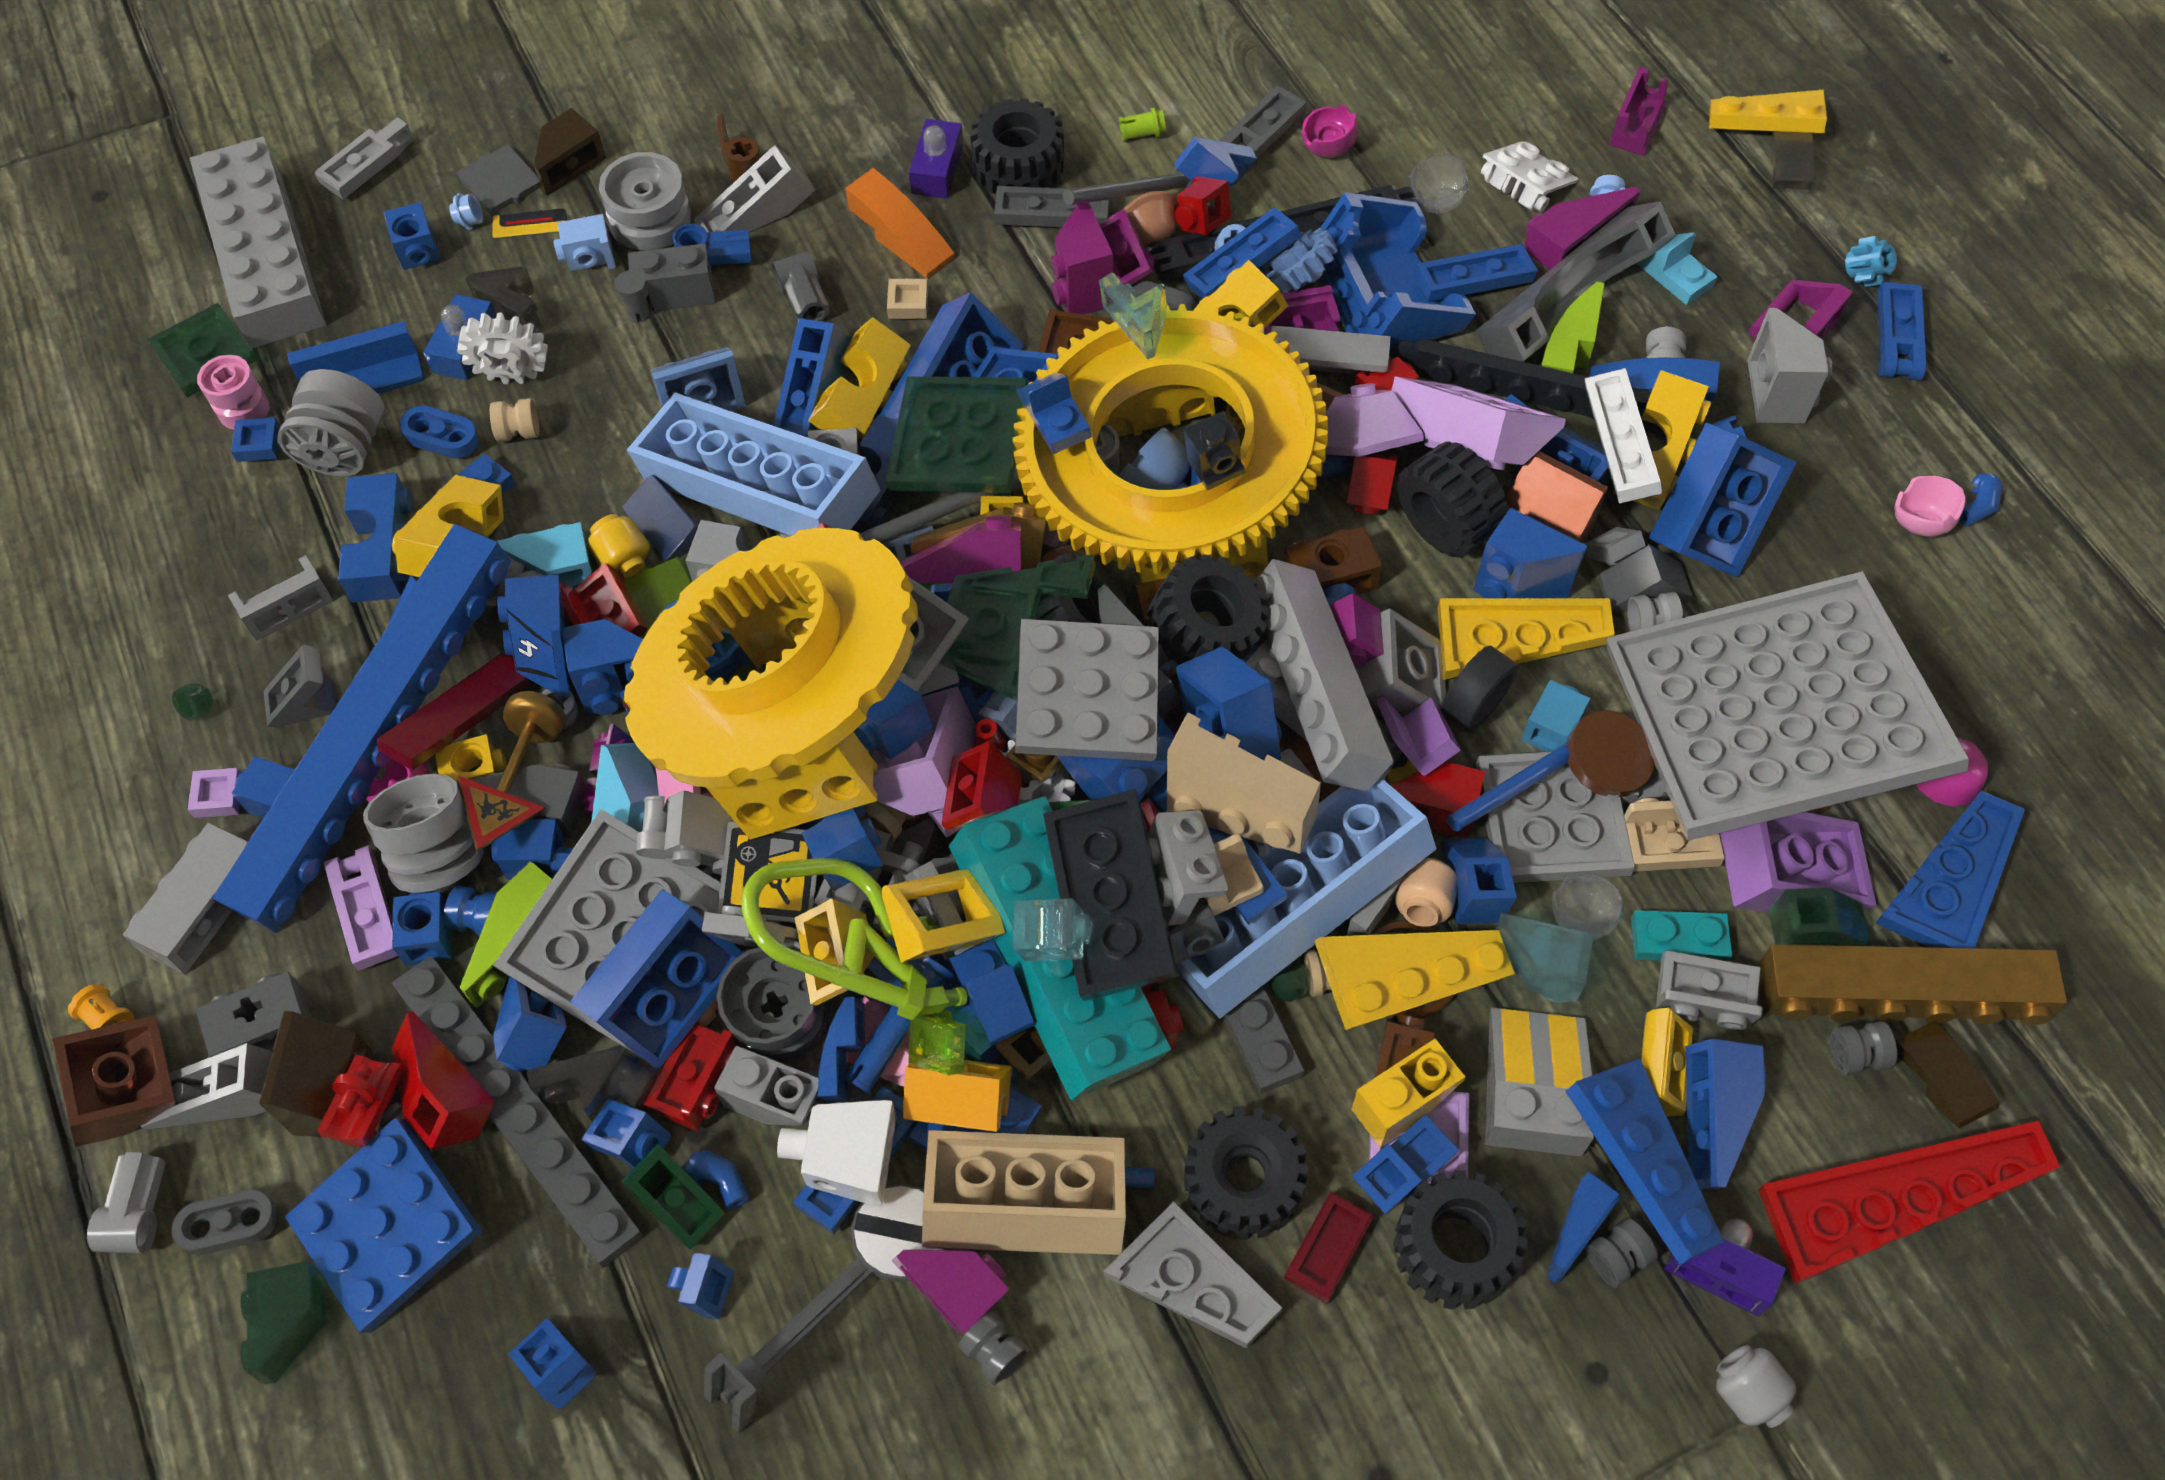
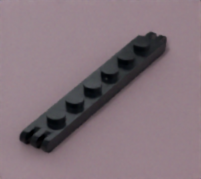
M1387 185L1355 193L1417 202L1419 207H1421L1411 187L1396 189L1395 185ZM1341 197L1280 212L1297 224L1300 232L1306 233L1308 230L1314 232L1322 226ZM1261 216L1218 226L1207 235L1189 233L1150 243L1146 250L1155 260L1154 268L1159 280L1164 281L1183 276V274L1215 251V240L1226 226L1238 224L1247 228ZM1231 235L1230 238H1229L1226 242H1228L1230 239H1232V238L1235 237V236H1234V235Z
M1419 339L1416 342L1404 340L1398 345L1397 356L1403 362L1409 363L1421 378L1506 398L1512 394L1523 402L1595 419L1585 383V378L1589 377L1427 339ZM1632 387L1640 417H1642L1651 391ZM1641 419L1644 430L1665 435L1658 425Z

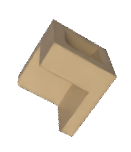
M1234 834L1214 844L1228 890L1224 896L1205 898L1213 916L1264 892L1263 885L1248 858L1244 842L1239 834Z

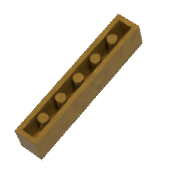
M1771 944L1759 961L1766 1015H1782L1786 1020H1803L1810 1016H1830V1019L1834 1021H1850L1858 1017H1877L1881 1022H1898L1906 1018H1925V1021L1928 1023L1933 1021L1936 1023H1946L1954 1019H1973L1974 1023L1982 1025L1997 1023L2001 1020H2020L2023 1025L2034 1026L2049 1022L2067 1004L2056 950Z

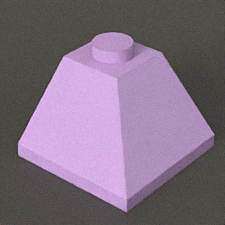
M1375 384L1352 386L1351 394L1335 397L1326 412L1328 417V447H1326V454L1359 457L1424 441L1422 430L1392 390H1376Z

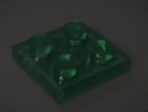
M219 303L147 339L187 398L201 391L197 383V375L201 367L209 360L217 356L229 354L241 357L246 360L248 365L258 361L252 348Z

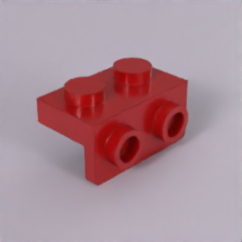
M607 563L601 565L575 589L560 582L564 615L573 625L606 619L638 637L649 629L617 570Z
M695 1024L665 1062L643 1103L646 1110L698 1131L704 1118L710 1119L718 1106L719 1097L714 1087L735 1046L741 1047L738 1039L728 1029H724L722 1034Z

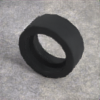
M1493 646L1484 647L1467 663L1457 676L1443 700L1441 711L1468 732L1475 730L1492 714L1510 689L1519 670L1518 664Z

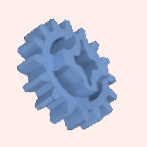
M1318 228L1314 232L1312 230H1308L1306 233L1300 232L1301 237L1263 264L1261 272L1279 288L1281 293L1297 291L1308 283H1314L1322 276V272L1325 270L1324 265L1332 262L1334 259L1332 255L1338 251L1335 247L1336 243L1327 230L1323 231L1322 228Z

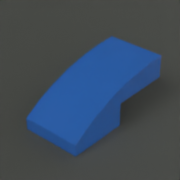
M856 997L844 998L834 1016L824 1043L818 1077V1097L828 1102L847 1101V1079L844 1078V1075L847 1073V1053L862 1052L865 1047V1004Z
M1425 1114L1392 1145L1387 1144L1352 1178L1387 1215L1407 1200L1410 1195H1413L1417 1186L1423 1181L1428 1182L1434 1175L1438 1174L1460 1154V1150Z

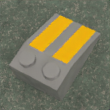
M1500 1008L1490 1009L1485 1145L1583 1156L1593 1140L1594 1134L1565 1091L1576 1081L1592 1076L1585 1018Z

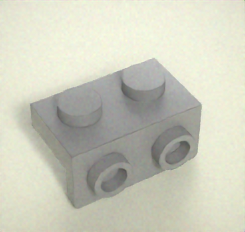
M1201 811L1158 813L1148 832V839L1167 925H1182L1186 923L1199 898L1224 896L1228 890V885L1203 813Z
M1665 951L1661 956L1656 1009L1670 1008L1685 1021H1696L1699 1016L1716 1019L1717 1025L1723 1028L1734 1030L1746 1029L1747 1025L1751 1026L1762 1016V1007L1757 1006L1760 967Z

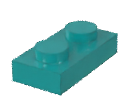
M1635 910L1631 916L1635 960L1661 961V956L1665 951L1722 961H1729L1732 957L1728 916L1726 913Z

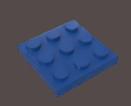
M397 1117L369 1141L367 1147L363 1146L285 1216L360 1333H371L483 1232L405 1119Z

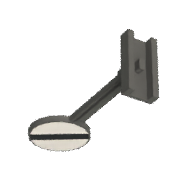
M904 1184L885 1187L883 1206H874L862 1202L855 1212L851 1229L852 1244L857 1259L752 1358L747 1356L735 1367L720 1352L705 1366L704 1397L710 1404L719 1396L726 1404L729 1402L733 1404L732 1427L738 1433L754 1419L757 1388L768 1379L766 1374L868 1277L876 1275L881 1279L895 1282L910 1281L891 1261L903 1249L946 1251L947 1248L922 1247L924 1190Z

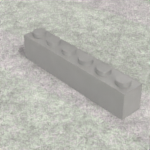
M1272 559L1264 571L1256 578L1258 584L1255 588L1257 591H1263L1266 597V601L1263 603V606L1268 608V617L1264 621L1267 624L1265 630L1322 780L1326 783L1368 792L1394 762L1315 570Z

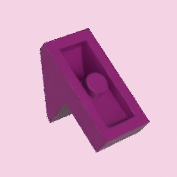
M1125 209L1099 223L1113 253V282L1119 292L1153 272L1155 260L1142 245L1132 219Z

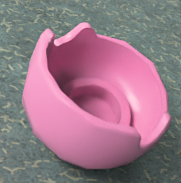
M1917 476L1910 481L1909 486L1904 492H1899L1894 506V515L1899 524L1914 535L1932 538L1950 532L1959 522L1964 510L1966 498L1963 488L1952 480L1939 476Z

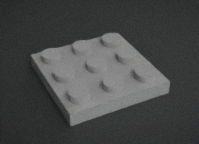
M1021 619L1015 753L1155 761L1157 755L1158 627Z
M1551 752L1478 756L1476 769L1485 771L1481 795ZM1569 763L1484 815L1488 839L1508 856L1514 883L1631 876L1635 869L1621 798L1618 797L1619 795L1609 794L1608 796L1595 794L1580 783L1571 771Z

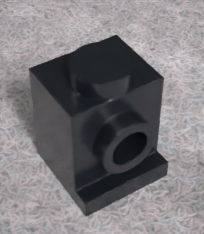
M1223 411L1184 429L1187 460L1207 491L1246 473L1245 467L1241 462L1239 435Z

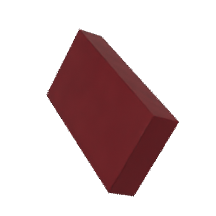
M1330 1191L1288 1267L1283 1280L1328 1304L1368 1230L1374 1215Z

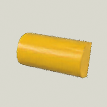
M1660 1008L1646 1013L1641 1062L1666 1116H1684L1687 1103L1685 1046L1692 1045L1693 1027L1670 1008Z

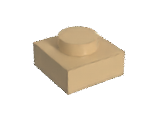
M889 279L887 297L888 319H927V279Z

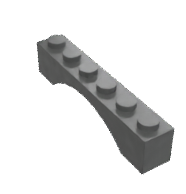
M1661 201L1629 206L1480 326L1477 332L1487 353L1525 361L1549 341L1557 322L1584 291L1594 283H1603L1633 264L1653 255L1676 234Z

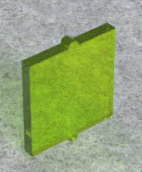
M677 557L650 569L644 567L641 573L622 580L649 629L664 608L679 599L680 593L691 584ZM649 629L640 638L644 639Z

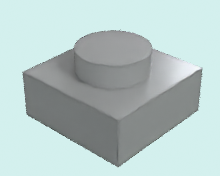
M1615 527L1584 543L1587 545L1586 554L1588 559L1606 562L1607 565H1616L1631 556V553L1645 547L1641 531Z

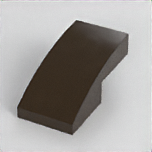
M1935 1021L1896 1040L1897 1056L1927 1084L1925 1096L1957 1128H1961L1998 1109L1999 1101L1982 1074L1959 1045Z

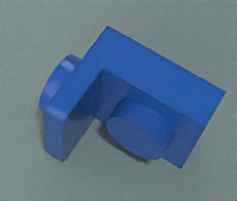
M607 1099L583 1136L582 1141L592 1149L622 1160L631 1168H634L657 1144L664 1149L671 1139V1134L646 1112Z

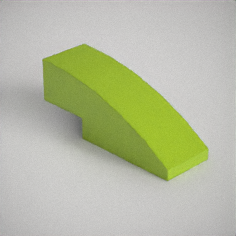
M1594 283L1565 311L1548 341L1541 366L1573 373L1574 366L1587 368L1595 344L1604 283Z

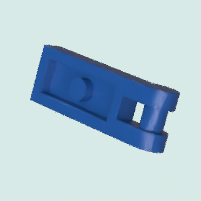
M1882 281L1877 291L1880 343L1878 375L1880 377L1892 378L1895 374L1906 375L1908 380L1921 381L1926 370L1922 285ZM1898 354L1908 355V359L1898 358Z

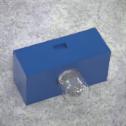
M455 294L450 305L443 308L441 311V321L423 351L432 373L468 381L473 370V364L464 365L462 363L463 355L457 353L461 327L467 326L469 318H474L480 322L482 313H486L491 319H496L497 315L490 301Z

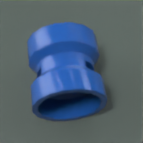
M455 886L447 898L444 909V925L447 930L465 932L470 928L480 936L496 893L487 891L482 895L477 894L473 888Z

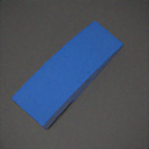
M1639 358L1592 366L1589 371V377L1626 368L1631 387L1652 391L1661 370L1707 385L1709 387L1704 400L1711 402L1707 412L1709 413L1717 394L1720 362L1693 358Z

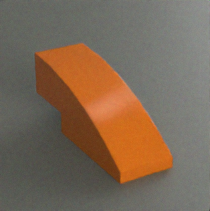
M870 169L845 188L848 209L874 228L875 238L878 242L925 278H930L955 258L952 249L924 214L876 169Z

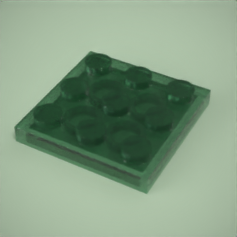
M907 376L885 480L889 490L1011 493L1016 467L1014 458L1016 448L1013 444V437L1019 436L1017 430H1014V423L1021 422L1020 416L1017 415V410L1024 408L1017 389L1028 385L1027 378Z

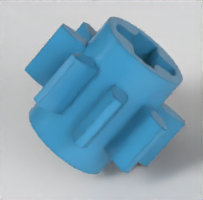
M1877 236L1859 239V246L1851 247V251L1848 252L1845 261L1848 275L1855 279L1856 283L1864 282L1865 287L1880 285L1883 277L1891 276L1897 264V256L1893 246L1887 244V240L1878 241Z

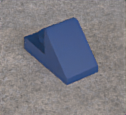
M1194 137L1174 164L1177 170L1192 182L1196 176L1228 181L1230 189L1233 184H1236L1244 176L1245 172L1256 160V156L1252 148L1248 146Z
M1052 373L1017 389L1020 399L1052 454H1056L1091 438L1090 427L1071 397L1069 381L1066 375Z
M993 939L949 959L951 968L960 986L965 988L967 1000L990 1045L1034 1026L1033 1018L1011 964H1005Z
M548 1318L508 1353L534 1389L557 1409L563 1408L596 1375L592 1366Z

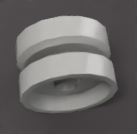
M635 152L618 158L607 166L601 175L599 193L606 210L607 220L614 238L625 247L638 251H647L671 246L674 244L673 234L675 230L682 225L691 224V209L685 194L682 174L677 164L667 156L653 152Z

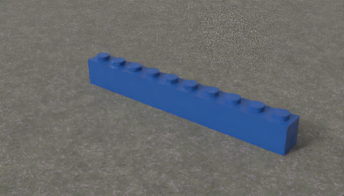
M454 523L212 899L232 912L274 933H277L281 925L292 916L296 902L308 883L316 878L320 871L322 860L331 846L342 837L346 822L355 808L366 799L370 785L379 770L387 765L391 759L378 750L377 738L417 712L427 694L432 692L438 685L440 674L450 658L460 650L463 638L474 620H477L483 614L486 601L496 585L505 579L508 567L512 561L498 542Z

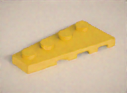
M1440 598L1437 607L1444 680L1457 677L1467 663L1486 646H1493L1519 664L1606 645V638L1615 635L1610 598Z
M1499 930L1319 937L1314 940L1345 1030L1515 974Z

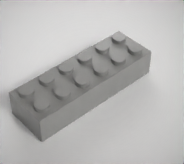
M262 136L243 141L235 145L190 157L233 319L250 349L327 326L282 175L265 137Z

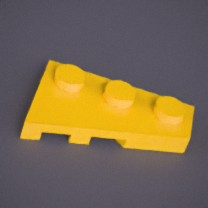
M1824 90L1746 97L1725 96L1720 99H1712L1709 109L1710 129L1824 133L1827 120Z

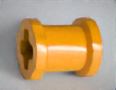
M91 984L81 989L74 995L67 1008L68 1014L76 1021L83 1020L91 1029L105 1027L109 1023L114 1025L134 1020V1015L127 1008L118 1007L110 999V991L103 984Z

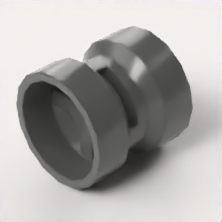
M1885 1022L1866 1023L1862 1029L1857 1030L1852 1026L1836 1027L1831 1031V1055L1837 1070L1842 1075L1860 1073L1864 1067H1871L1874 1070L1892 1069L1897 1061L1896 1042L1890 1027Z
M1625 1218L1612 1228V1234L1607 1238L1597 1237L1585 1247L1586 1255L1594 1270L1613 1288H1618L1628 1281L1631 1277V1271L1634 1269H1645L1658 1259L1656 1248L1650 1237L1637 1222L1630 1218Z
M991 1311L979 1319L958 1344V1348L968 1359H976L982 1364V1374L992 1385L1000 1383L1010 1375L1029 1352V1347L1020 1337H1010L1008 1335V1332L1005 1330V1321L995 1311Z

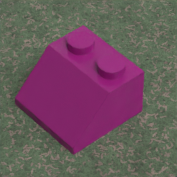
M1090 203L1077 204L1055 238L1056 255L1051 256V264L1057 281L1052 283V291L1057 305L1063 304L1066 312L1085 315L1113 307V253Z

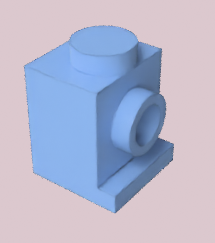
M603 214L557 223L560 239L554 240V247L559 263L567 261L570 271L607 264L608 269L616 268L611 239Z

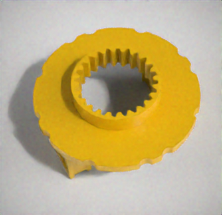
M840 528L802 529L786 538L779 535L760 541L755 548L749 551H738L715 564L680 593L679 600L674 606L665 609L659 615L644 637L630 668L634 672V676L625 687L624 702L630 707V712L625 719L629 733L636 746L658 770H667L675 780L693 786L706 787L750 840L878 801L877 792L873 788V773L877 772V763L853 731L867 719L869 708L874 703L883 701L899 678L914 643L915 637L911 633L910 627L918 618L917 603L910 594L914 588L904 568L893 553L875 539L864 541L859 532ZM724 629H728L756 668H762L763 664H766L765 672L761 674L755 670L750 671L745 681H742L739 676H734L729 684L723 678H718L713 682L704 672L710 667L705 658L714 655L715 650L711 645L722 641L724 637L721 632ZM782 658V660L778 663L773 662L775 660Z

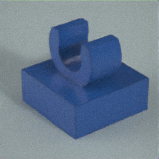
M694 1253L689 1269L673 1267L667 1287L681 1290L678 1302L704 1318L720 1320L735 1271L712 1255Z

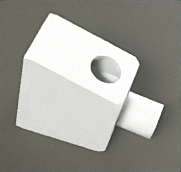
M879 1100L817 1104L811 1109L808 1130L781 1128L778 1138L777 1156L778 1158L802 1160L801 1174L805 1184L811 1188L870 1205L883 1206L896 1124L893 1102Z

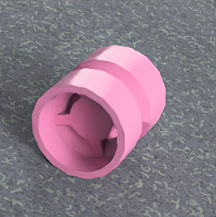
M228 354L217 356L201 367L197 375V383L222 425L234 430L235 420L266 418L269 412V401L246 360L239 356Z

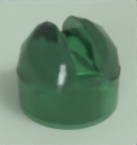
M191 683L175 690L172 694V702L176 711L184 719L193 721L210 710L213 696L207 687Z
M1303 964L1286 967L1270 979L1276 996L1286 1002H1293L1295 996L1301 999L1305 996L1309 987L1308 976Z

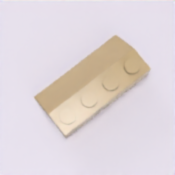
M929 1130L923 1200V1248L1120 1255L1122 1253L1126 1220L1124 1138Z

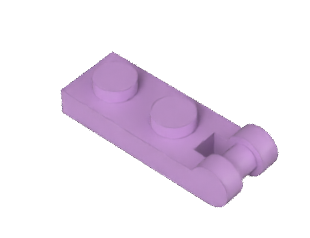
M369 845L355 850L356 855L342 860L339 857L324 861L351 962L357 971L398 956L392 948L393 919L378 872V863ZM361 872V876L348 880V876Z

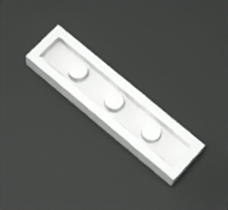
M1626 368L1585 378L1588 397L1619 503L1661 494L1660 478Z

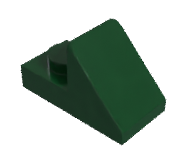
M658 1144L622 1180L623 1184L642 1208L651 1212L689 1250L725 1214L714 1200Z

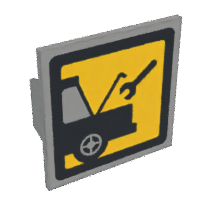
M728 822L717 913L722 914L723 906L741 907L744 887L748 879L760 868L776 862L813 859L802 835V832L806 830L787 828L750 840L736 823ZM817 875L777 879L768 883L759 896L761 915L767 916V920L795 923V917L813 908Z

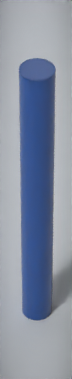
M1565 743L1448 815L1447 822L1451 829L1454 831L1461 830L1568 763L1567 758L1570 756L1569 746L1566 747Z

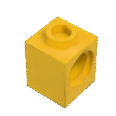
M487 734L451 743L435 754L438 774L450 776L456 782H458V776L473 779L504 772L507 767L506 757L502 748L495 750ZM480 766L475 771L468 772L473 767Z

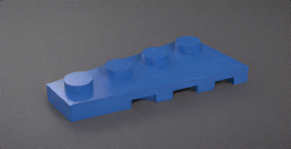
M1640 1058L1576 1081L1565 1091L1680 1266L1714 1250L1724 1242Z

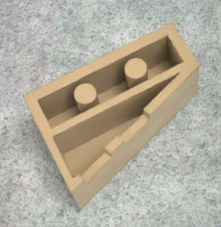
M1187 713L1168 749L1167 812L1201 811L1209 828L1220 830L1230 835L1239 834L1247 839L1300 854L1318 815L1321 782L1268 754L1264 760L1238 747L1241 740L1228 733L1225 739H1222L1199 727L1198 724L1201 719Z

